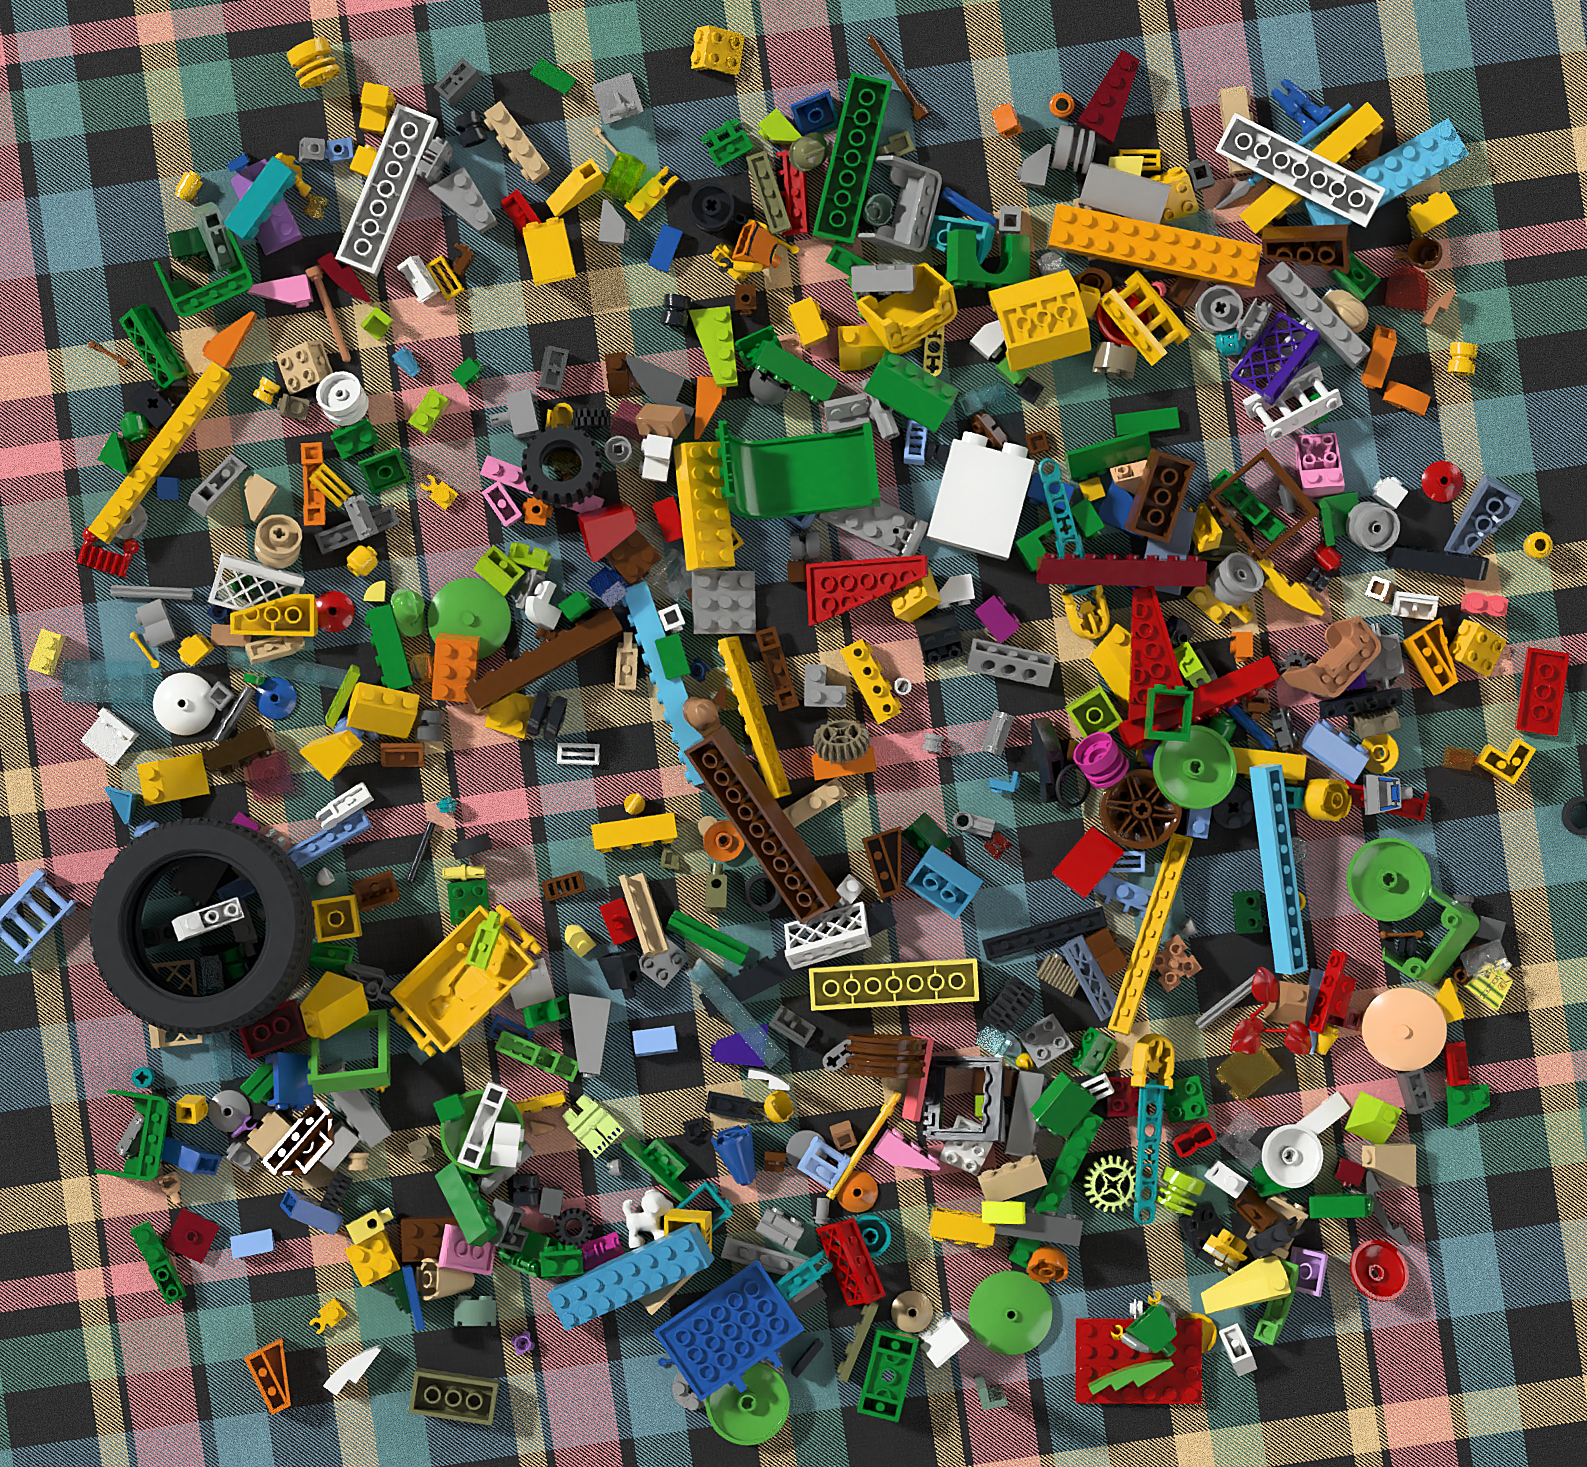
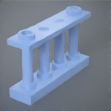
M38 868L0 908V938L19 954L14 960L16 964L26 963L34 955L32 951L65 916H71L77 909L75 907L78 903L76 899L67 903L45 882L46 879L44 877L48 873L43 868ZM35 887L37 889L40 888L62 909L55 918L47 913L31 897L30 892ZM20 903H26L48 924L40 934L17 913L16 907ZM6 918H11L33 939L26 948H23L2 928L3 925L1 923Z

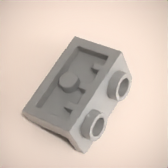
M864 393L824 401L825 419L830 433L862 427L863 423L870 422Z

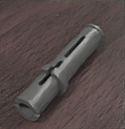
M244 685L225 719L222 718V724L212 739L217 742L228 739L232 730L237 728L236 724L254 693H256L255 690Z

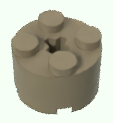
M1099 342L1096 347L1092 373L1100 375L1106 373V377L1110 379H1119V376L1125 379H1133L1138 349L1121 344L1120 347L1111 342Z

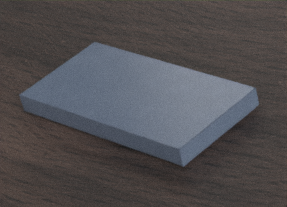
M1180 509L1170 542L1166 543L1149 537L1145 558H1147V555H1159V558L1167 559V555H1179L1180 559H1188L1197 513ZM1154 586L1157 591L1180 595L1182 586Z

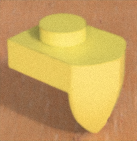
M567 925L565 940L580 958L597 945L582 927Z

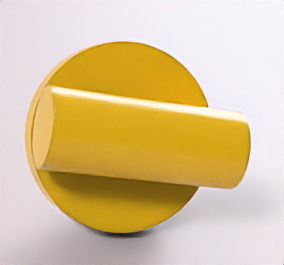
M638 793L627 796L624 801L625 811L631 815L641 813L645 808L644 797Z

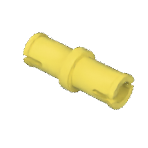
M462 864L461 867H443V880L462 879V881H467V879L486 878L485 865L467 866Z

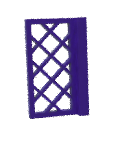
M1279 311L1230 376L1265 398V402L1273 406L1319 346L1321 335L1318 331L1314 329L1311 331ZM1282 319L1288 323L1289 329L1277 331L1276 325ZM1301 331L1306 334L1303 340H1293L1292 333ZM1290 333L1291 342L1279 344L1278 336ZM1276 337L1277 345L1264 347L1266 338ZM1293 347L1291 356L1281 357L1280 349ZM1278 349L1279 358L1267 360L1265 352ZM1263 352L1265 361L1252 363L1251 357L1256 353ZM1280 363L1281 369L1278 372L1269 373L1268 365ZM1266 366L1267 374L1254 376V367ZM1251 368L1252 377L1242 378L1238 375L1241 370ZM1268 379L1269 384L1263 391L1256 386L1255 381Z

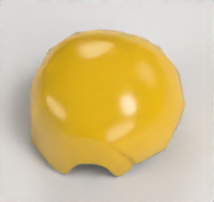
M777 1090L766 1097L764 1111L767 1117L773 1123L781 1124L788 1121V1118L793 1115L794 1110L787 1093Z

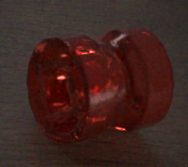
M996 831L992 835L993 839L990 842H986L983 847L998 860L1002 856V852L1009 849L1012 844Z

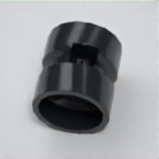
M479 111L466 112L453 119L457 131L461 132L459 138L463 148L473 147L488 140L484 127H480L482 120Z
M664 294L663 306L665 310L661 313L660 323L672 327L686 328L688 323L686 311L690 309L691 298L678 294Z
M540 1174L513 1175V1187L516 1189V1192L513 1193L514 1204L517 1206L540 1205L541 1194L537 1190L540 1187Z

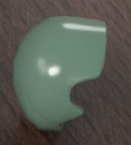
M883 193L871 195L863 203L862 215L864 220L869 225L875 227L885 225L893 216L891 212L894 202L888 195Z

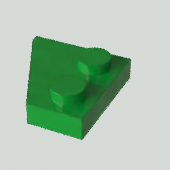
M1489 1084L1446 1085L1447 1126H1453L1490 1106Z

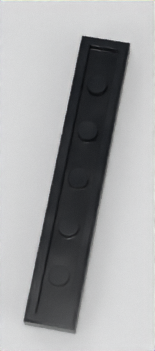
M1100 906L981 941L988 961L1104 928L1108 924L1103 907Z

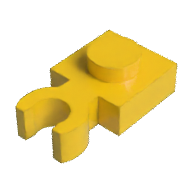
M428 475L427 477L432 482L431 485L427 487L421 483V488L425 491H432L433 493L429 497L444 510H447L459 494L443 481L437 485L435 478Z
M335 1297L318 1311L321 1317L313 1318L309 1324L311 1326L315 1322L320 1323L321 1327L316 1332L320 1334L325 1329L327 1323L332 1328L348 1312Z

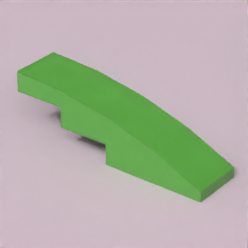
M505 1030L502 1031L495 1050L571 1082H574L579 1070L577 1060Z
M1161 1359L1130 1365L1100 1377L1089 1383L1088 1387L1093 1395L1112 1384L1115 1391L1133 1380L1139 1387L1174 1366L1171 1359Z

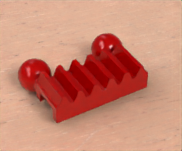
M86 527L83 531L85 541L82 544L77 563L126 578L132 556L139 550L138 542L134 539L125 540L122 545L123 556L92 546L99 538L88 530L89 527Z

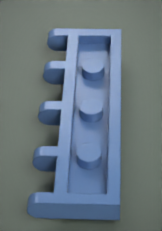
M1106 874L1093 889V891L1106 896L1103 904L1108 905L1110 898L1125 903L1123 909L1125 913L1128 912L1130 906L1142 910L1140 919L1144 920L1152 895L1151 891Z

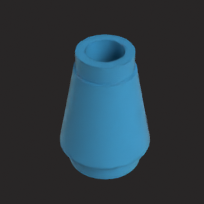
M405 346L392 355L394 358L393 362L410 375L411 378L421 371L411 350Z

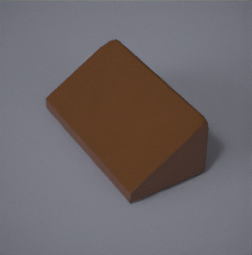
M1250 1187L1243 1191L1232 1204L1259 1233L1267 1230L1279 1218V1215Z

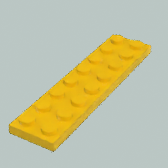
M739 636L718 640V651L721 657H724L726 663L725 672L731 678L733 684L731 689L734 696L738 699V710L740 715L744 717L746 723L745 731L751 737L753 743L752 751L758 758V769L761 776H764L765 786L774 799L791 794L792 792Z

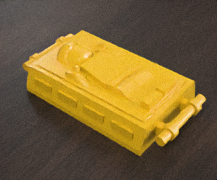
M501 904L495 909L497 913L501 914L498 924L501 925L500 934L487 971L465 964L478 925L482 923L483 919L487 920L489 911L479 905L390 992L404 1008L402 1012L396 1006L390 1010V1013L396 1018V1023L399 1026L402 1025L418 1043L420 1050L425 1051L430 1057L436 1054V1050L431 1046L432 1042L443 1053H446L451 1047H455L469 1033L468 1030L471 1027H475L490 1013L489 1010L493 1006L496 1007L510 993L514 986L519 985L537 964L526 951L530 948L537 955L542 951V948L536 943L537 940L534 936H530L513 918V913L510 910L507 911ZM505 923L524 941L521 945L503 927ZM410 1016L427 1034L425 1038L408 1020Z

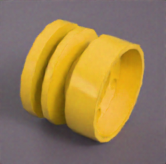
M326 37L305 41L292 48L286 54L293 69H300L296 72L295 76L297 79H300L298 83L302 89L322 85L341 72L340 67L335 65L337 62L336 58L327 57L331 54L332 49Z

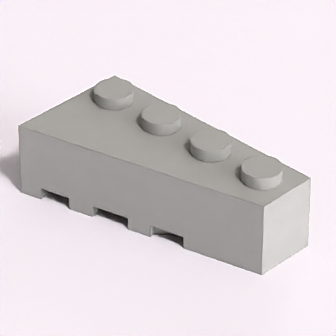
M341 1057L321 1071V1075L347 1072L345 1070L346 1062ZM364 1089L325 1093L327 1096L331 1094L335 1100L333 1101L335 1107L339 1112L343 1111L347 1117L345 1119L351 1128L355 1127L358 1130V1137L364 1145L367 1143L372 1148L392 1134L391 1127L376 1105L371 1106L370 1103L372 1101Z

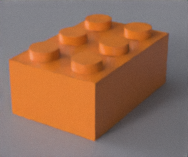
M438 633L435 643L431 699L470 703L464 693V689L469 681L478 676L480 637Z

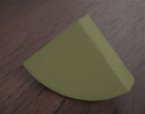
M663 847L660 867L681 870L680 859L673 850Z

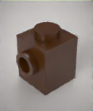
M756 284L735 285V310L740 312L741 316L752 315V312H757Z

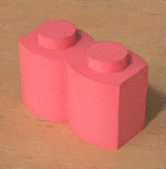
M1477 592L1462 596L1461 611L1466 614L1475 615L1482 613L1487 617L1493 618L1507 615L1508 599L1503 596L1493 595L1487 597Z

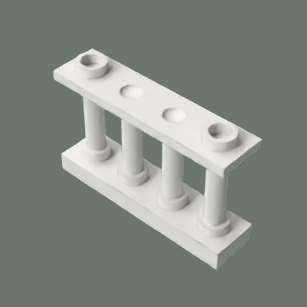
M1316 361L1299 370L1273 406L1265 402V398L1257 393L1242 400L1249 418L1252 419L1258 415L1266 425L1263 430L1269 444L1343 405L1339 390L1335 389L1328 392L1321 381L1324 380ZM1314 386L1322 397L1310 402L1302 391ZM1295 395L1303 407L1292 412L1284 401ZM1277 405L1284 417L1273 422L1266 410Z

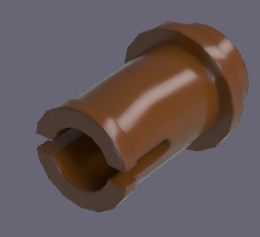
M1458 966L1453 970L1452 977L1456 982L1463 983L1468 979L1469 972L1465 967ZM1462 971L1465 974L1464 977L1458 978L1457 973Z

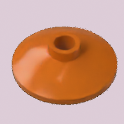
M728 820L713 823L706 830L703 838V845L707 854L711 858L723 862L736 858L743 850L745 843L732 822ZM721 836H726L724 842H719Z
M852 1171L836 1196L843 1208L850 1212L859 1213L873 1206L878 1196V1188L875 1180L868 1173ZM855 1189L861 1190V1194L859 1196H855L853 1194V1191Z

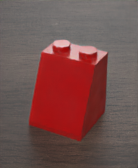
M625 501L577 514L586 553L593 563L599 561L637 529L635 524L638 522L636 511L633 510L632 506H628Z

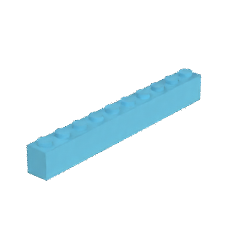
M644 581L622 589L624 594L620 595L624 607H629L631 614L627 616L631 627L636 626L638 633L635 634L638 646L642 645L645 653L641 655L645 666L650 665L652 670L649 677L652 685L657 684L659 692L656 693L659 704H664L666 712L663 713L667 725H672L673 732L670 735L673 743H678L681 751L677 752L681 764H686L688 771L684 773L688 784L693 783V786L704 783L684 751L703 736L690 726L683 716V704L688 699V695L681 676L670 680L665 678L655 640L666 637L647 582Z
M1265 763L1249 767L1275 972L1293 975L1307 971L1308 967L1282 764Z

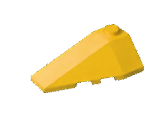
M291 594L230 613V634L315 636L318 634V611L315 594Z

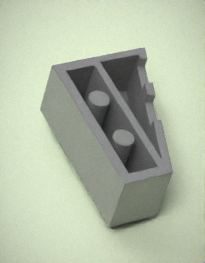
M464 167L428 188L430 193L442 201L480 235L498 224Z
M915 263L851 267L852 292H857L858 296L870 295V292L878 291V295L891 294V291H899V294H910L916 289Z

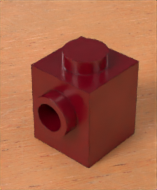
M1342 1157L1338 1158L1333 1173L1334 1178L1342 1180L1341 1184L1353 1188V1185L1360 1186L1361 1182L1364 1183L1367 1171L1362 1164Z

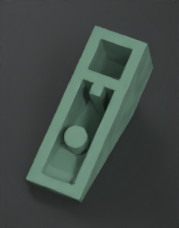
M213 202L193 208L199 231L217 272L236 266L237 262L226 227L223 224L224 221L220 208Z

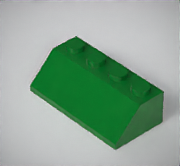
M888 349L879 360L863 390L934 433L939 428L959 392L896 353H891Z
M1148 430L1138 431L1066 452L1063 457L1070 480L1075 479L1076 482L1088 479L1087 475L1095 473L1096 476L1107 474V469L1147 460L1151 450Z

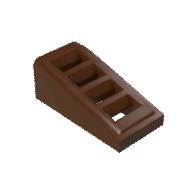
M581 870L541 882L546 902L587 890ZM576 876L578 889H575L572 877ZM568 878L571 891H567L564 879ZM557 881H560L563 893L559 894ZM550 883H552L555 892L554 896H551L548 887Z

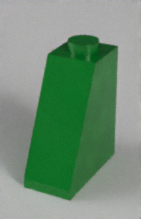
M1320 1193L1309 1197L1310 1218L1368 1217L1374 1210V1202L1371 1199V1194Z

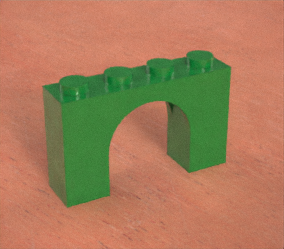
M956 229L947 232V282H953L955 286L959 287L967 286V284H973V288L991 286V289L996 290L1029 280L1030 236L1011 234L1001 237V262L997 271L994 274H990L983 270L978 263L975 230Z

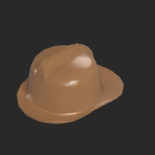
M690 697L684 702L682 710L686 722L703 737L721 727L718 709L711 700Z

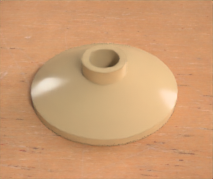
M914 1290L905 1291L894 1300L891 1315L898 1328L905 1332L915 1333L929 1325L933 1317V1307L929 1298L923 1293ZM910 1309L916 1310L915 1316L908 1314Z

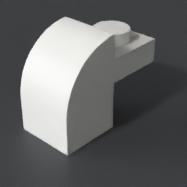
M541 581L535 588V596H528L524 605L528 619L545 630L555 629L562 610L548 604L556 587V584L551 581Z

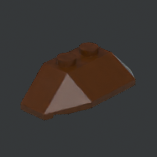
M316 1099L314 1105L306 1110L263 1159L262 1163L275 1176L307 1175L335 1144L332 1112L319 1099Z

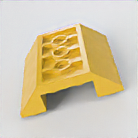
M1069 270L988 291L993 312H997L1007 347L1005 354L1011 372L1091 350L1089 325L1078 287Z

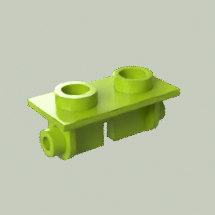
M517 541L516 543H511L508 558L514 563L547 572L552 560V554L548 553V550L534 547L533 553L529 552V545Z

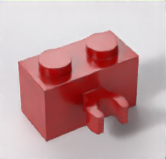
M623 897L599 906L614 946L638 936L629 913L627 901H624Z

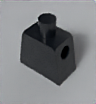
M636 949L611 952L597 959L611 990L621 989L625 1000L637 996L634 985L642 982L643 978Z

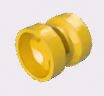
M262 377L258 389H255L253 396L271 405L274 400V394L278 393L281 387Z

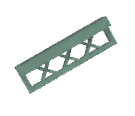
M983 1374L974 1376L982 1410L1008 1405L1002 1386L987 1388Z

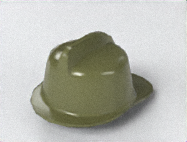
M816 132L797 139L792 143L789 150V160L792 166L802 172L820 166L828 156L827 142L821 134Z

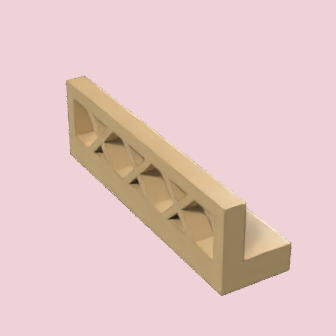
M642 872L632 877H627L626 875L619 876L643 953L653 958L670 951L645 874Z

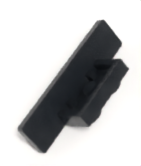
M1376 687L1343 692L1335 697V699L1319 702L1320 719L1401 706L1403 704L1402 689L1397 687L1377 691Z

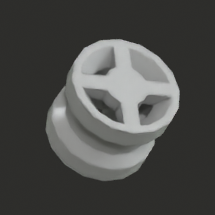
M924 733L925 743L922 745L921 750L942 753L941 742L944 741V736Z

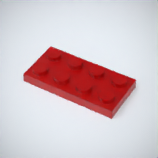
M1527 647L1514 730L1552 736L1558 735L1570 653Z

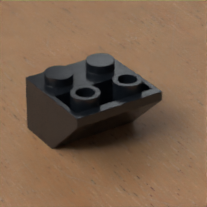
M954 609L913 620L925 666L965 655Z

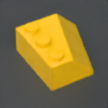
M1115 623L1089 658L1124 710L1127 711L1129 707L1131 634Z

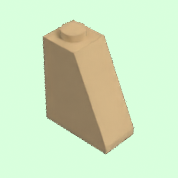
M1415 1144L1362 1145L1363 1167L1399 1185L1416 1187Z

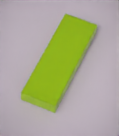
M353 664L350 666L325 716L326 724L331 728H334L360 676L359 667Z

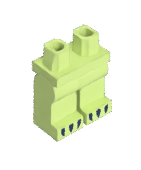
M583 1094L576 1101L583 1111L577 1115L569 1108L562 1117L568 1124L567 1128L597 1158L625 1130V1127L600 1105L596 1099L592 1100Z

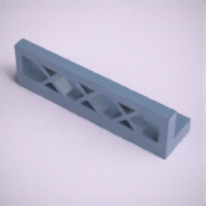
M1081 935L1069 940L1060 949L1100 1021H1103L1113 1014L1117 998Z

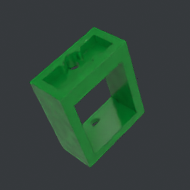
M1154 684V688H1148L1144 738L1190 742L1194 691H1188V687L1175 686V690L1167 689V685ZM1155 694L1184 696L1181 733L1152 731Z

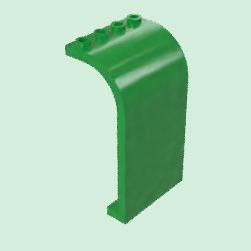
M727 420L718 421L719 429H715L716 442L720 441L721 448H717L718 461L722 460L723 467H719L720 480H724L725 486H721L722 499L727 500L728 509L733 514L748 519H775L881 506L871 422L863 423V429L767 440H745L737 438L729 432Z

